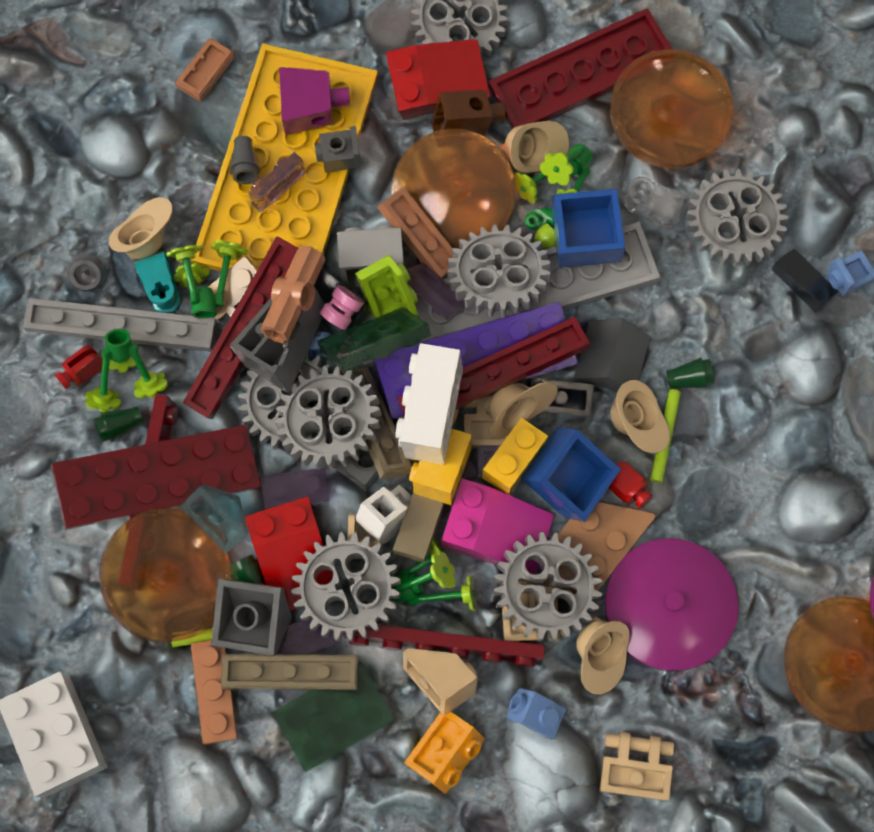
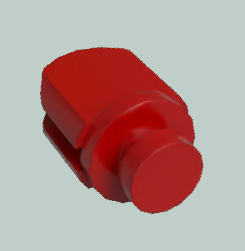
M85 345L67 358L65 362L61 363L60 365L64 372L61 373L59 371L54 376L65 390L71 387V382L79 387L102 370L103 358L97 354V351L91 345Z
M627 462L616 463L621 470L608 488L623 503L631 505L636 501L635 505L639 509L644 508L653 498V494L646 491L649 486L645 481L646 479Z

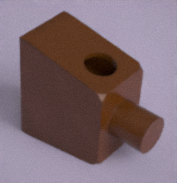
M484 90L439 93L430 121L437 147L442 148L483 138L486 136L491 122L505 120V107L503 102L489 103Z

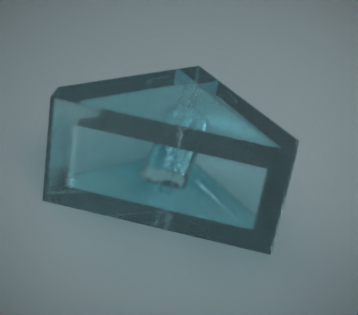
M202 484L180 506L226 554L249 532L240 496Z

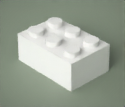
M420 343L418 354L413 353L411 356L409 373L412 374L411 386L406 385L404 389L402 405L406 406L405 417L398 419L395 437L399 438L398 447H402L405 458L444 465L463 374L461 352L457 349Z
M60 671L0 699V711L34 796L46 798L108 768L69 675Z

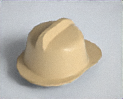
M534 122L513 128L508 133L505 143L500 144V148L505 151V155L516 170L521 173L541 171L540 165L545 161L547 153L550 152L555 155L558 152H563L566 154L569 148V138L565 128L558 122Z
M163 197L154 198L144 203L125 222L113 230L108 243L111 249L116 252H125L133 262L154 255L162 246L163 228L171 218L173 205L169 199Z
M638 380L625 382L617 391L616 399L611 406L610 415L614 427L619 432L628 435L632 442L643 451L648 453L663 451L670 441V431L652 390L645 383Z
M553 382L539 383L531 388L524 384L513 383L498 390L484 405L486 411L495 421L493 433L497 437L508 436L521 417L528 421L541 413L554 401L558 393V387Z
M591 617L592 620L581 630L577 637L576 648L582 658L581 682L584 688L592 694L602 695L612 690L623 676L630 632L627 625L621 621L607 622L597 617Z

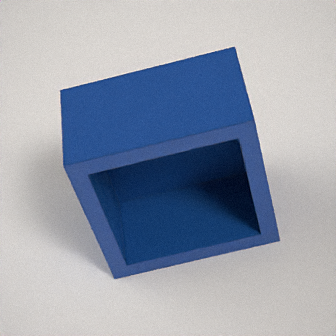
M617 189L554 194L551 211L558 267L621 262L625 251V242Z
M557 427L521 480L564 518L585 522L621 469L578 429Z

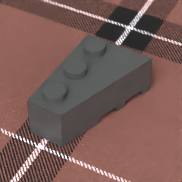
M316 289L311 308L308 311L301 312L289 340L284 343L274 342L260 331L273 303L271 297L230 344V347L244 366L287 393L291 390L323 318L320 311L325 303Z

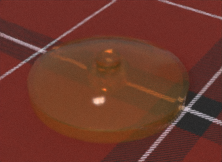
M658 50L637 58L620 74L610 100V118L619 141L635 157L657 167L684 168L704 161L721 146L733 120V99L724 77L705 59L681 50Z
M464 129L439 130L420 138L400 159L392 182V195L404 187L452 248H459L460 239L469 242V232L479 236L480 227H484L487 232H492V226L496 224L498 231H502L508 223L515 205V178L511 165L504 153L488 138Z
M152 509L142 512L123 523L108 540L101 556L99 567L100 589L108 610L127 631L139 638L152 642H177L194 637L213 624L218 579L232 580L230 576L232 572L229 568L231 563L222 540L205 521L179 509Z
M849 596L823 600L803 612L794 622L788 633L784 647V668L788 684L799 704L821 724L845 733L874 731V619L870 601Z

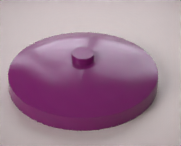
M673 538L658 539L636 547L618 563L606 587L604 606L607 622L621 621L627 625L630 632L627 654L635 661L652 669L679 672L705 664L725 647L737 623L738 596L729 572L715 555L690 541Z

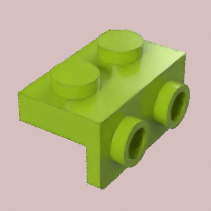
M390 255L355 273L364 297L368 302L372 317L377 323L403 309H406L412 318L419 315L415 306L418 298L412 287L407 285V282L411 280L404 265L402 263L397 265Z

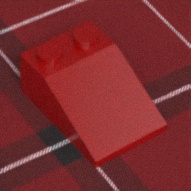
M477 39L420 44L385 52L398 111L403 120L433 113L439 93L484 90L488 99H491Z
M308 496L244 516L265 583L269 586L284 588L290 612L299 610L295 608L294 603L302 599L291 593V590L300 587V584L292 580V576L302 575L303 573L296 564H307L308 560L304 555L305 551L313 555L317 552L314 542L324 547ZM324 570L320 572L317 576V583L320 585L330 583L333 579L332 571Z

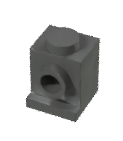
M356 126L350 127V130L319 134L320 143L314 144L317 162L323 161L325 173L362 168Z

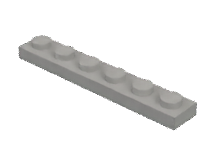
M28 298L23 329L26 332L105 340L104 337L109 331L120 328L130 333L131 342L135 344L211 352L217 322L215 318L199 319L190 315Z

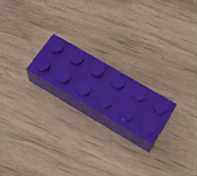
M553 302L519 312L518 314H512L505 318L495 319L373 355L372 358L391 418L404 416L397 397L403 395L406 385L411 386L412 374L409 373V365L412 354H418L420 343L460 350L462 366L465 367L564 322L565 317L561 303ZM574 355L522 380L578 364L576 356Z

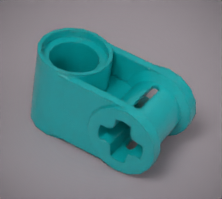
M162 251L135 261L134 265L140 281L156 311L172 314L176 312L180 307L181 298L173 280L174 275L165 252Z

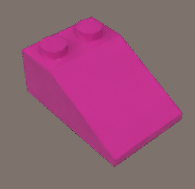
M461 478L442 537V548L495 565L499 561L509 563L505 559L504 553L506 550H509L516 554L513 547L516 541L525 547L526 536L530 535L537 542L540 532H544L547 540L554 514L497 489ZM533 560L525 562L526 570L530 574L536 575L539 564Z

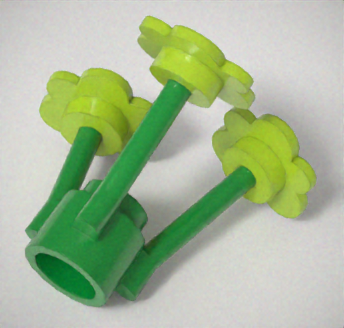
M581 144L574 145L566 154L558 152L554 155L549 152L545 155V161L540 165L541 173L531 178L526 174L521 175L519 172L514 173L512 184L519 192L520 197L523 200H528L531 204L537 202L536 195L538 192L536 184L545 177H547L550 184L558 182V184L565 186L571 181L570 175H578L579 177L573 189H567L566 191L558 189L556 194L579 192L585 178L591 173L588 166L592 163L593 155L586 146Z
M216 240L215 244L211 245V249L215 250L218 256L223 258L216 294L209 287L197 288V285L203 283L204 278L210 272L207 267H201L199 263H190V260L195 258V253L204 249L203 245L175 248L166 253L167 257L176 258L178 262L183 261L184 265L176 269L177 273L173 276V280L179 282L182 287H189L191 311L194 318L207 319L215 317L217 315V307L224 306L223 294L230 260H236L241 255H247L248 252L247 249L240 247L239 244Z
M113 329L104 337L106 348L101 351L103 363L100 387L95 388L94 391L86 392L85 405L90 409H99L101 412H108L110 409H117L121 406V400L118 399L119 394L107 389L109 371L118 370L120 373H126L129 367L137 366L142 377L134 383V395L136 398H144L146 396L153 398L155 394L168 387V382L165 380L166 376L164 373L155 374L154 372L147 371L139 355L138 345L132 344L130 333L127 330Z
M435 537L432 541L433 546L429 549L431 554L427 556L425 563L419 561L410 568L400 571V576L397 578H400L401 584L392 587V589L401 594L400 598L395 599L398 604L408 601L410 606L421 602L462 598L464 604H469L472 612L476 611V591L472 575L466 577L467 584L461 585V591L419 594L424 591L423 583L431 579L439 583L442 588H453L456 585L455 569L449 561L445 549L441 548ZM433 563L430 567L431 572L421 576L416 573L428 564Z

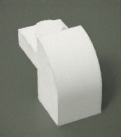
M400 485L391 492L382 487L361 503L356 521L379 543L385 544L392 540L400 529L411 495Z

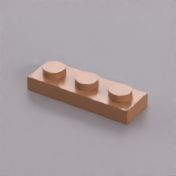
M404 187L400 188L377 208L391 226L401 228L403 241L435 281H438L448 273V258H452L453 248Z
M212 640L191 643L204 745L238 740L232 690L221 689L222 654H227V648L211 646Z

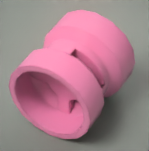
M338 285L332 293L333 299L330 303H326L323 306L320 314L336 327L346 330L352 322L351 316L354 312H358L364 302L352 291Z

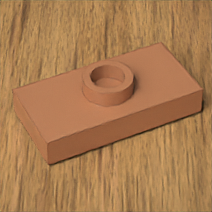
M209 37L175 82L176 88L202 102L234 60V51Z

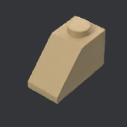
M408 648L403 651V669L443 716L476 694L477 673L470 663H464L457 654Z

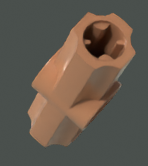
M302 245L297 250L285 277L276 279L271 293L273 303L260 328L264 336L278 343H284L289 340L301 312L308 311L313 304L315 296L314 283L326 260L322 252L315 250L311 246Z

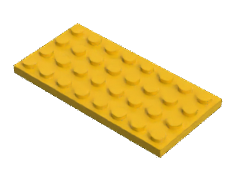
M262 43L196 246L203 245L204 249L195 253V258L191 259L192 264L199 263L201 267L221 272L223 258L219 257L217 252L211 249V245L215 244L216 240H223L229 243L234 242L239 244L240 247L247 249V255L244 256H248L257 269L276 236L298 248H301L302 245L311 246L324 255L350 169L325 173L323 161L317 162L314 144L320 143L319 134L350 130L352 126H356L359 141L378 79L377 70ZM279 67L329 72L331 88L349 87L350 106L332 107L333 123L331 125L285 134L281 112ZM239 136H248L252 139L253 148L261 169L258 179L250 184L235 182L229 171L234 150V139ZM241 255L236 260H230L229 269L244 256Z

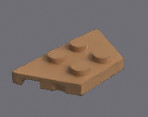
M598 502L585 522L570 519L559 532L558 542L563 543L569 536L571 537L569 547L574 548L581 543L582 549L579 554L584 556L591 553L592 557L587 564L588 566L599 567L592 574V578L602 579V583L594 587V590L599 591L618 563L635 545L656 515L650 512ZM561 566L558 568V573L562 579L566 581L573 580L574 573L569 567ZM574 588L565 589V591H568L571 594H576V590Z

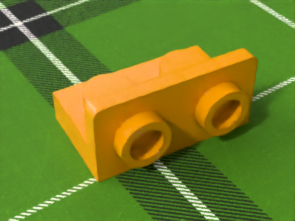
M451 711L445 716L440 712L404 763L446 794L450 788L459 782L462 771L470 760L479 754L485 738L473 726Z

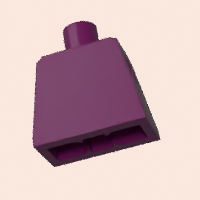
M279 67L281 112L285 134L331 125L333 123L332 107L350 106L349 87L331 88L329 72Z

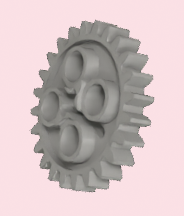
M414 0V7L416 9L411 10V18L415 20L412 22V30L417 31L415 33V40L423 41L422 44L453 41L451 36L460 34L465 37L464 40L477 39L480 53L484 52L486 55L491 56L492 48L490 45L499 48L500 39L498 37H505L506 29L503 27L507 26L508 17L504 16L507 14V6L501 5L503 0H466L462 2L447 0L450 6L441 0ZM435 13H443L446 17L442 20H436L431 16ZM477 16H483L487 18V21L485 23H477L473 19ZM470 31L473 32L474 34L478 35V36H477V37H473V36L470 34Z
M726 169L721 179L713 173L710 183L702 180L700 189L695 188L692 194L694 199H690L687 208L690 210L687 211L685 219L691 221L687 226V231L695 232L691 239L692 243L702 242L699 252L707 249L711 251L709 260L718 255L721 256V265H724L727 259H731L733 267H737L739 260L742 259L748 267L752 262V257L760 263L764 258V254L771 256L774 247H779L782 241L780 237H783L787 231V228L782 226L786 225L789 219L788 216L782 214L785 212L787 204H778L782 194L771 193L774 187L773 183L766 187L762 185L764 176L755 181L753 180V171H749L746 177H742L740 169L736 170L734 176H730ZM729 194L733 195L734 202H732V199ZM741 198H750L754 204H746ZM711 204H721L724 210H716ZM749 226H758L762 232H753ZM726 231L731 234L732 238H723L719 232ZM740 233L745 242H741L739 237Z
M494 224L492 232H487L484 227H480L479 236L469 232V242L460 239L459 248L452 249V258H448L449 269H447L451 291H456L457 301L464 299L466 309L475 304L476 314H480L484 309H487L490 318L494 315L495 311H500L502 318H505L506 310L511 309L514 314H518L519 306L530 310V300L538 303L540 301V293H546L547 283H550L551 263L548 261L547 250H541V241L533 243L532 233L522 237V228H518L514 233H511L509 225H506L503 231H498V227Z
M307 352L298 375L308 380L310 379L311 369L316 372L317 376L321 375L323 367L320 368V357L317 356L310 361L309 353ZM329 364L324 365V366L327 367V369H328V371H329V373H330V371H331L330 365H329ZM248 370L246 373L251 382H241L242 389L247 391V393L238 394L239 401L247 403L238 407L240 414L247 415L242 421L246 426L253 425L249 430L252 437L261 433L260 443L264 445L271 439V447L273 450H276L279 444L284 442L277 435L281 428H278L275 419L282 416L279 415L276 407L286 406L280 396H290L292 392L290 390L287 393L257 373ZM298 380V382L294 383L293 385L298 387L301 384ZM326 392V393H325V402H326V405H327V411H328V417H329V415H331L332 412H331V410H330L329 407H328V395H329V392ZM266 394H274L276 396L275 401L269 405L260 403L261 398ZM342 399L338 401V405H343ZM276 413L273 419L268 418L269 415ZM328 418V420H326V421H324V422L326 423L327 427L329 428V418ZM319 430L310 432L307 439H313V437L319 434Z
M323 366L322 374L318 376L311 369L310 379L308 380L299 375L298 379L301 385L298 387L292 385V394L290 396H280L286 406L276 407L277 412L282 416L275 419L278 428H281L277 435L281 440H284L282 445L286 451L291 450L290 454L295 460L301 457V461L306 467L313 461L317 470L321 469L324 462H327L329 468L334 470L335 461L338 460L346 467L348 456L358 461L357 450L360 448L368 452L369 448L365 443L366 440L376 441L377 439L371 429L381 428L379 421L375 419L382 416L380 408L376 407L380 402L377 395H372L374 390L371 384L365 385L366 382L362 375L355 378L351 369L343 376L339 366H336L333 374H330L327 367ZM326 392H329V395H328V407H329V409H330L331 412H332V414L329 415V417H328L327 405H326V402H325V393H326ZM342 397H350L347 403L343 405L337 404ZM318 400L316 406L305 409L310 401ZM328 418H329L330 432H331V434H332V442H331L330 444H327V443H328V438H329V436H328V434H329V429H328L326 423L324 422V421L328 420ZM352 427L348 434L338 435L342 428ZM319 430V434L315 438L307 439L310 432Z
M343 532L339 533L338 542H333L331 537L327 535L326 546L322 547L319 543L314 542V547L317 551L314 555L307 551L304 552L308 560L307 564H296L303 573L302 575L292 576V580L300 584V587L291 590V593L302 599L294 603L296 609L306 608L300 618L303 621L313 618L309 628L315 631L322 626L321 636L323 638H326L333 631L336 642L341 640L343 633L347 634L350 642L354 641L355 632H359L364 639H367V628L371 627L378 633L379 627L376 622L380 619L383 622L389 623V619L385 614L386 610H397L396 606L390 602L391 599L401 597L400 592L392 589V587L401 584L400 578L391 577L392 574L398 571L397 565H386L392 559L391 554L385 553L380 556L383 548L382 544L378 543L371 548L369 536H366L362 543H360L356 532L352 534L350 541H346ZM355 558H361L365 561L364 568L357 573L350 572L348 570L350 561ZM335 560L341 561L345 577L350 584H353L350 586V590L359 610L356 615L352 613L346 594L343 590H340L343 588V584L335 567ZM324 570L332 571L333 579L327 585L317 583V576L320 572ZM365 589H373L377 592L376 599L370 604H363L359 600L360 594ZM334 601H342L345 603L343 613L335 617L328 614L330 604Z
M540 532L537 542L530 535H527L525 547L518 541L514 543L513 547L516 554L509 550L505 551L504 557L509 563L499 561L497 564V568L504 574H496L493 577V581L502 584L493 590L494 595L503 597L496 604V607L507 608L508 611L503 616V620L513 617L515 622L512 629L516 630L521 625L524 626V637L526 638L532 631H536L537 641L540 642L545 633H548L551 642H555L560 631L561 635L567 639L570 637L569 627L577 633L580 632L582 626L579 620L589 623L592 618L587 611L596 612L599 608L597 604L592 602V599H599L602 596L601 592L594 590V587L602 583V579L592 578V574L599 567L588 566L587 562L592 555L591 553L584 556L579 554L582 549L581 543L574 548L569 547L571 541L569 536L563 543L558 542L557 533H554L550 541H547L544 532ZM529 560L536 561L541 567V574H530L525 568V562ZM561 566L569 567L574 573L573 580L566 581L562 579L558 573V568ZM522 579L535 585H520L518 580ZM545 580L550 581L549 585L555 588L549 594L545 593L544 586H540ZM574 588L576 590V594H571L570 592L562 589ZM530 593L535 596L537 601L536 607H525L520 600L521 594ZM561 598L567 601L569 613L561 614L556 611L554 600Z

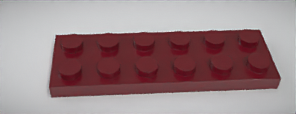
M646 8L488 81V87L495 100L503 102L505 117L513 129L519 125L548 121L675 62L677 55L649 9Z
M246 425L51 464L65 530L251 491L261 487Z

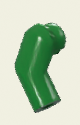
M550 208L532 210L525 216L524 223L531 230H538L546 223L554 230Z

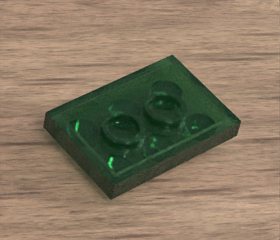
M402 307L317 340L320 353L342 371L355 370L361 367L363 362L373 358H385L390 356L392 351L401 347L416 346L421 343V339L431 336V332L427 322Z
M361 661L358 662L357 690H310L272 712L305 773L394 722L391 713Z

